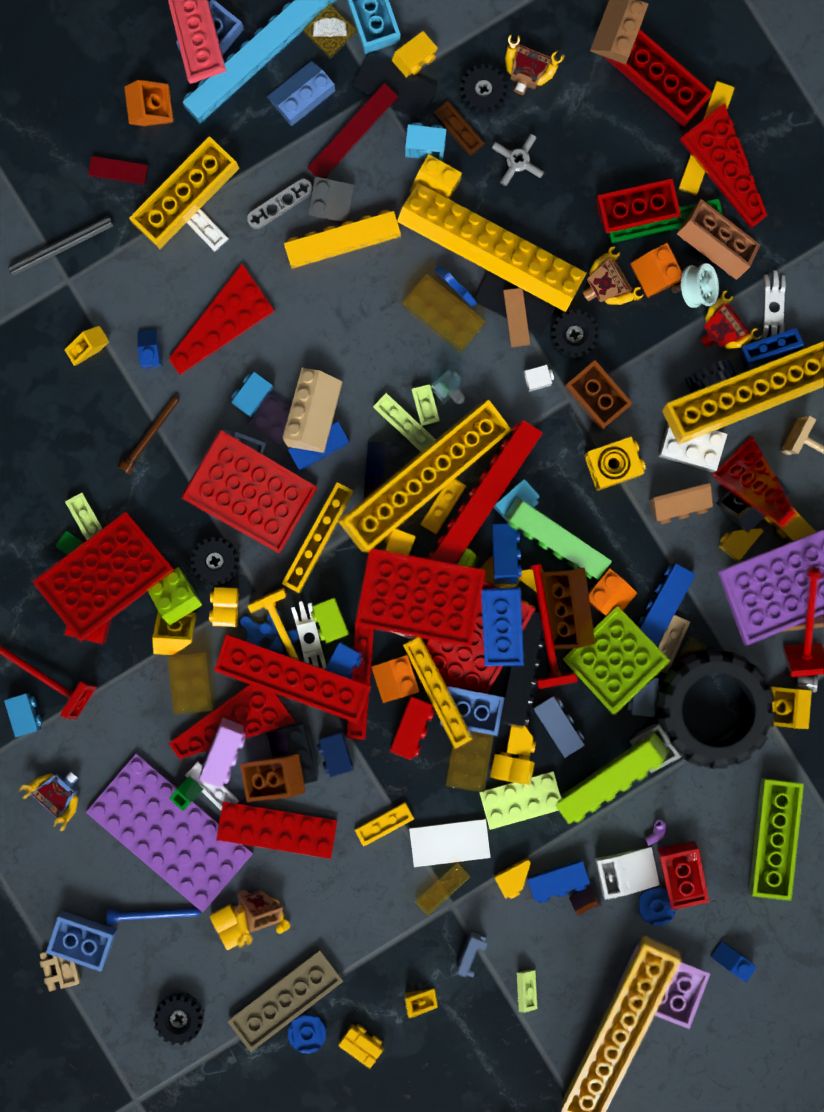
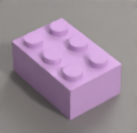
M222 717L202 766L200 781L218 788H222L223 783H228L232 769L230 766L235 765L239 752L237 749L242 748L245 741L246 733L243 732V725Z

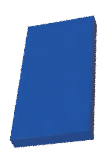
M521 587L482 589L485 666L524 665Z

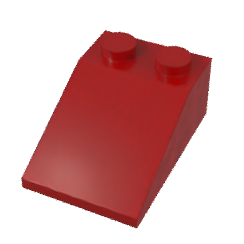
M695 840L658 848L659 862L671 910L708 903L709 898L699 848Z

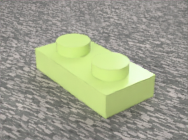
M430 384L412 389L421 426L440 422Z
M529 969L517 972L519 1012L536 1010L535 970Z

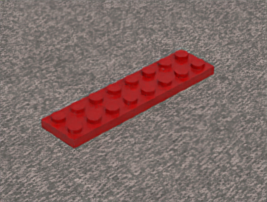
M229 634L225 637L214 669L215 672L355 723L360 722L372 687Z

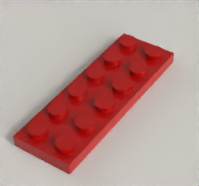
M223 802L216 840L331 859L337 820Z

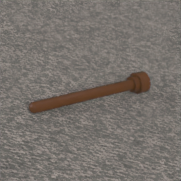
M177 396L172 397L128 459L125 458L124 461L121 460L117 467L128 475L134 470L133 463L178 404L179 398Z

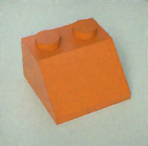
M137 80L125 86L129 124L148 126L173 122L169 84Z
M668 243L648 252L630 264L647 298L681 282L682 271Z
M609 568L588 594L590 605L606 617L617 606L624 610L637 592Z
M408 655L371 666L383 703L419 692Z

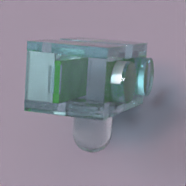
M446 371L431 385V390L443 404L450 398L457 404H462L465 400V396L460 391L462 379L455 371Z

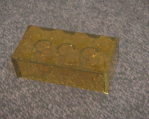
M427 273L402 302L404 309L460 354L464 352L486 324L485 320Z

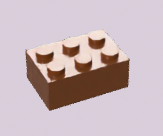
M596 360L564 387L601 431L633 404Z
M299 754L255 759L240 764L247 802L289 798L306 793Z

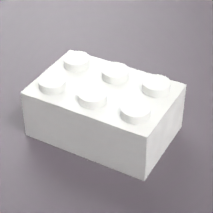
M667 425L658 457L713 473L717 471L727 434L715 430L678 445L669 425Z

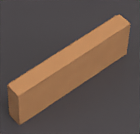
M523 289L503 290L511 348L530 345Z

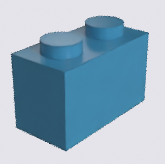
M255 372L252 375L248 374L243 381L244 386L241 390L237 389L231 397L233 399L231 403L250 418H252L274 388L272 384Z
M26 693L4 700L15 738L41 730L42 720L40 715L36 714L35 707H37L34 696Z

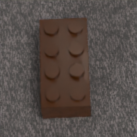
M585 567L554 569L542 572L554 649L583 648L595 644Z

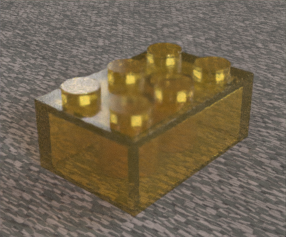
M208 652L167 657L174 715L214 710Z
M469 730L473 737L472 740L458 748H454L452 744L446 786L484 792L494 735Z

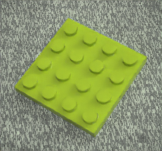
M618 606L593 629L595 644L583 648H573L563 658L564 662L614 715L670 662L664 653Z

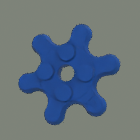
M276 609L279 617L281 618V612L278 609ZM269 611L267 612L266 619L261 623L255 622L249 615H243L239 619V625L246 632L245 641L261 646V639L268 637L271 640V645L267 649L287 655L286 648ZM297 629L286 631L291 643H296L300 640Z

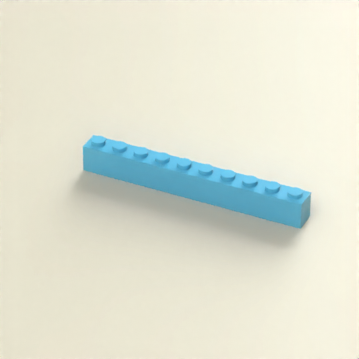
M294 0L292 3H287L278 16L274 15L268 21V25L265 28L258 29L254 34V38L250 41H245L236 54L232 53L226 59V72L203 79L194 92L191 91L184 97V107L199 123L204 121L336 0Z

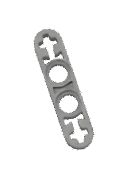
M301 179L251 211L247 217L249 226L253 229H260L309 197L312 193L311 183L306 179ZM300 185H308L307 192H299V198H296V195L292 190L295 189V191L298 192L301 189ZM284 195H292L293 201L290 204L284 203L282 200ZM273 204L277 206V212L275 214H269L267 212V207L269 205ZM261 210H263L265 215L268 217L267 219H265L264 216L259 219V224H257L256 222L252 223L253 216L260 217L262 215V213L260 212Z

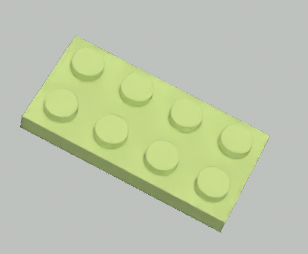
M553 771L532 777L530 786L512 782L479 792L490 830L558 811L555 805L561 797Z

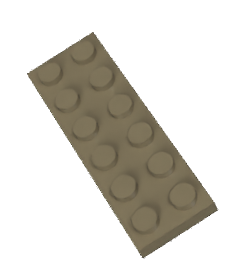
M320 949L228 1019L227 1022L248 1050L252 1052L341 984L343 979Z

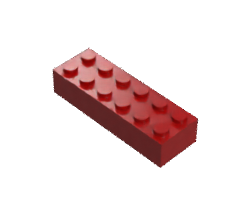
M640 29L626 64L604 57L683 127L696 115L713 93Z

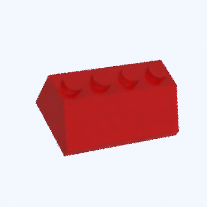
M673 179L598 195L595 200L599 219L606 233L681 217Z

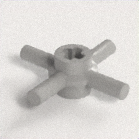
M529 135L521 149L517 148L510 151L497 142L493 145L492 149L507 157L509 168L500 181L502 185L507 186L515 172H521L525 169L539 178L544 174V171L529 163L530 158L527 152L536 140L534 135ZM522 158L518 163L515 162V159Z

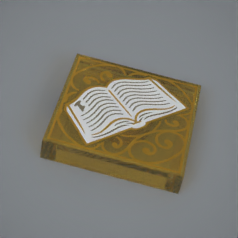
M331 4L303 30V33L330 59L357 32Z

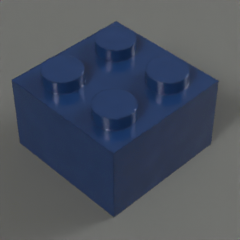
M343 731L321 737L317 748L319 754L324 755L325 761L322 763L325 774L329 773L330 777L353 771L354 767Z

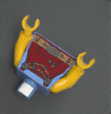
M71 770L65 777L59 773L56 775L49 773L38 776L28 785L22 786L18 792L26 790L27 794L23 799H26L31 794L57 818L54 827L57 823H62L63 826L60 831H63L66 827V822L72 818L77 810L78 790L73 784L79 777Z

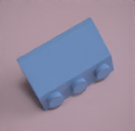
M310 61L267 97L292 126L335 92V85L320 67Z
M447 686L468 730L498 735L504 697Z
M62 911L57 918L46 953L102 972L118 929Z

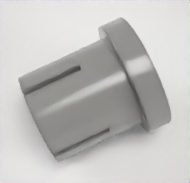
M818 675L797 677V689L817 692Z

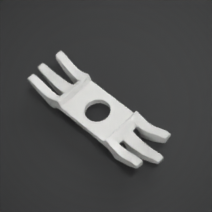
M773 271L772 289H770L769 276L764 275L765 308L762 339L767 338L769 325H771V336L777 335L778 326L779 334L784 332L786 281L785 275H781V288L779 290L777 271ZM771 302L779 304L780 309L778 312L773 313L769 310Z
M299 602L302 621H299L295 607L291 609L298 630L304 661L309 663L308 657H311L313 665L319 667L317 655H319L323 669H325L327 666L316 622H314L311 611H313L312 603L308 604L311 618L308 619L303 602ZM308 632L313 633L315 636V640L311 644L304 641V635Z

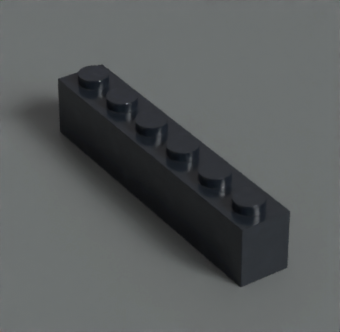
M533 612L523 630L524 665L510 666L500 725L523 729L524 724L528 725L530 713H527L528 705H532L533 694H530L531 686L535 687L537 676L534 675V670L539 667L540 657L537 656L538 649H542L544 638H540L543 630L540 612Z

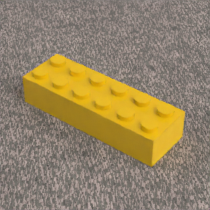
M209 136L129 217L130 221L156 247L161 249L239 169L237 162Z

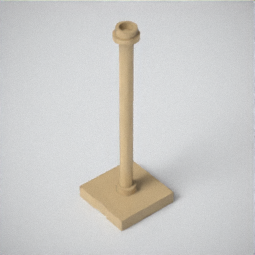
M811 416L798 418L780 452L786 455L799 454L803 444H806L824 454V445L808 437L816 419Z

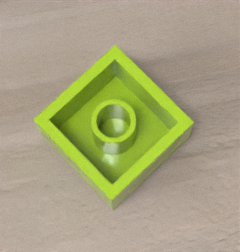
M179 567L148 590L160 615L169 625L202 606L188 578Z
M335 598L313 606L314 611H311L314 622H318L321 629L318 630L322 641L326 640V643L349 635Z

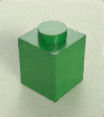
M189 776L169 799L184 811L199 796L203 788Z

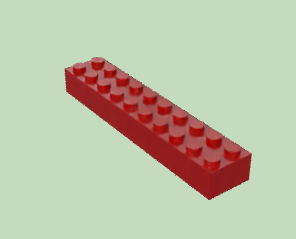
M524 420L521 424L516 423L510 433L513 435L510 440L506 438L499 449L502 453L500 456L497 454L494 456L489 464L492 468L489 472L484 471L479 479L480 486L478 488L474 486L468 495L470 501L468 504H462L457 512L460 516L457 520L452 519L447 527V530H449L446 536L442 534L436 543L438 549L436 552L431 551L426 559L456 564L542 435L541 431Z

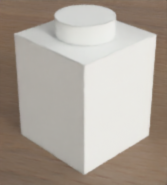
M547 365L524 372L529 392L551 386L552 380H554L552 369H548Z

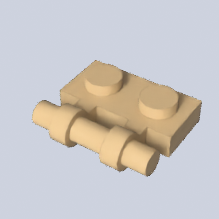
M47 951L39 953L41 961H39L40 966L43 967L45 974L44 982L47 984L49 991L56 990L55 982L58 981L61 989L81 983L76 963L54 955L53 958H48ZM55 964L57 975L52 974L50 965Z

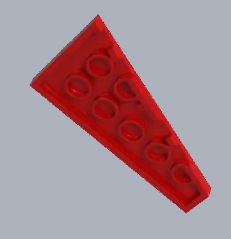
M724 103L682 136L680 141L749 227L753 228L767 216V213L754 184V178L748 168V162L739 138L734 131L733 122L728 115L727 106Z
M241 264L169 357L170 362L179 375H182L275 312L243 264Z
M753 436L711 475L715 481L782 528L797 514Z
M250 684L168 744L177 757L182 759L210 749L222 717L243 725V732L246 733L245 739L296 723V721L276 693Z

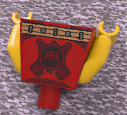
M724 291L715 304L709 307L706 314L704 328L708 333L700 339L706 348L714 342L719 347L724 346L726 349L741 348L751 343V341L761 338V336L757 338L753 336V332L758 329L749 331L729 305L733 296L730 299H726L724 295L727 291Z

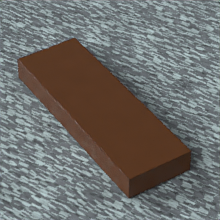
M448 100L433 112L437 120L470 157L485 144Z

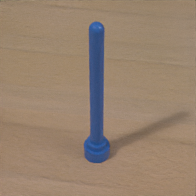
M196 908L120 913L116 909H108L107 924L116 925V923H120V920L199 916L201 911Z

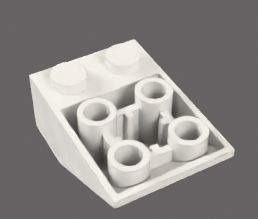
M652 847L595 858L602 895L605 900L660 885Z

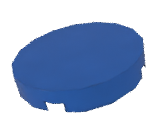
M651 887L640 895L638 911L642 919L654 926H662L672 920L676 910H671L665 888Z
M305 1013L299 1015L292 1020L288 1028L290 1044L301 1053L317 1051L326 1040L324 1022L313 1014Z

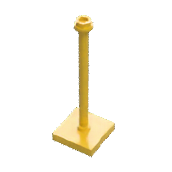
M282 587L249 602L248 608L250 613L263 607L265 610L268 609L288 655L299 660L275 608V602L287 596L285 588Z

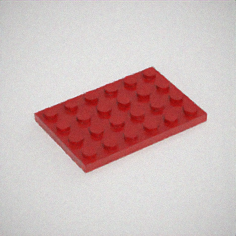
M219 430L182 493L181 498L280 554L318 487Z
M125 512L32 582L81 642L174 570L128 513Z
M371 548L355 625L471 647L486 570Z
M484 580L482 589L499 587ZM480 598L471 647L430 639L426 644L446 686L488 694L503 667L485 666L482 598ZM521 600L522 630H524L536 607Z

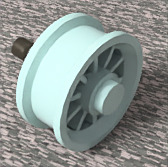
M708 263L702 264L698 268L693 265L687 266L682 273L681 284L673 285L671 290L673 293L682 292L686 304L691 308H697L701 304L712 306L717 301L719 293L716 271Z

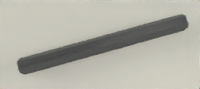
M105 217L9 265L8 269L15 276L111 228L113 223L109 217Z

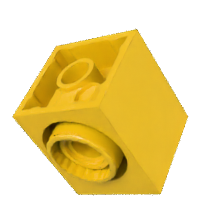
M632 437L588 451L584 455L596 491L644 474L643 470L646 467L643 459H639L637 454L639 447L637 441H633ZM608 461H613L616 464V468L611 469Z

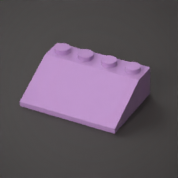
M639 945L636 946V948H635V950H634V952H633V954H632V956H631V958H630V960H629V962H628V964H627V966H626V968H625V970H624V972H623V974H622V976H621V979H620V981H619L618 987H619V985H620V983H621V981H622V979H623V977H624V975H625V973H626V971H627V969H628V967H629V965H630V963H631V961H632V959H633V957H634V955H635V953H636V951H637ZM680 962L654 1015L690 1029L710 973Z

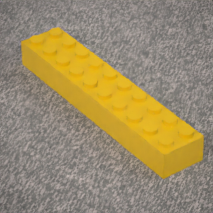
M420 183L416 185L403 205L397 220L400 224L565 312L587 274Z
M824 341L667 403L662 412L678 445L824 387Z
M490 400L482 401L338 522L362 552L369 551L512 429Z
M646 936L643 937L562 1100V1112H606L681 962L679 951Z

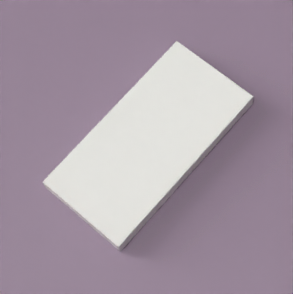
M486 819L409 828L414 867L491 858Z

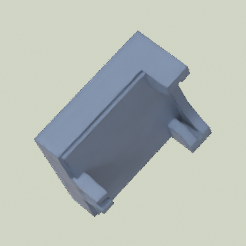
M472 931L469 932L456 966L457 974L464 977L474 976V972L469 969L477 948L486 950L488 943L485 942V936Z

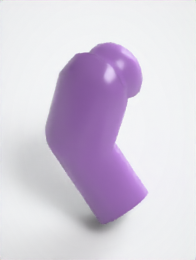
M661 819L654 822L653 833L644 837L648 846L664 838L666 823Z

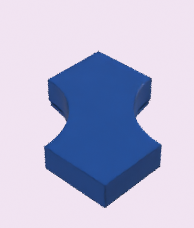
M441 266L434 270L442 282L462 302L471 308L477 304L468 290L459 284L447 270Z

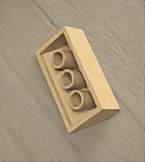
M301 368L283 435V440L288 447L325 452L343 384L342 381L319 370Z

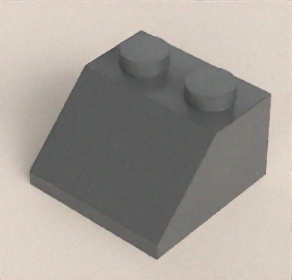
M315 177L308 215L347 222L355 185Z

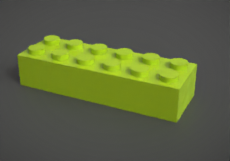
M655 732L651 733L562 794L555 806L569 824L573 821L578 823L585 817L588 811H596L604 800L609 802L616 796L619 790L625 791L632 786L631 783L635 779L640 781L648 775L647 772L650 769L656 770L662 766L668 749Z
M761 778L748 892L752 896L790 901L792 899L804 784L800 782Z

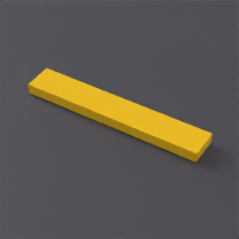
M716 82L703 120L724 103L728 108L735 87ZM690 155L679 189L697 195L705 171L692 155Z
M416 637L405 643L403 646L454 748H458L472 740L473 737L423 639Z

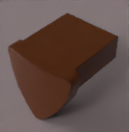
M590 886L569 897L577 915L602 905Z

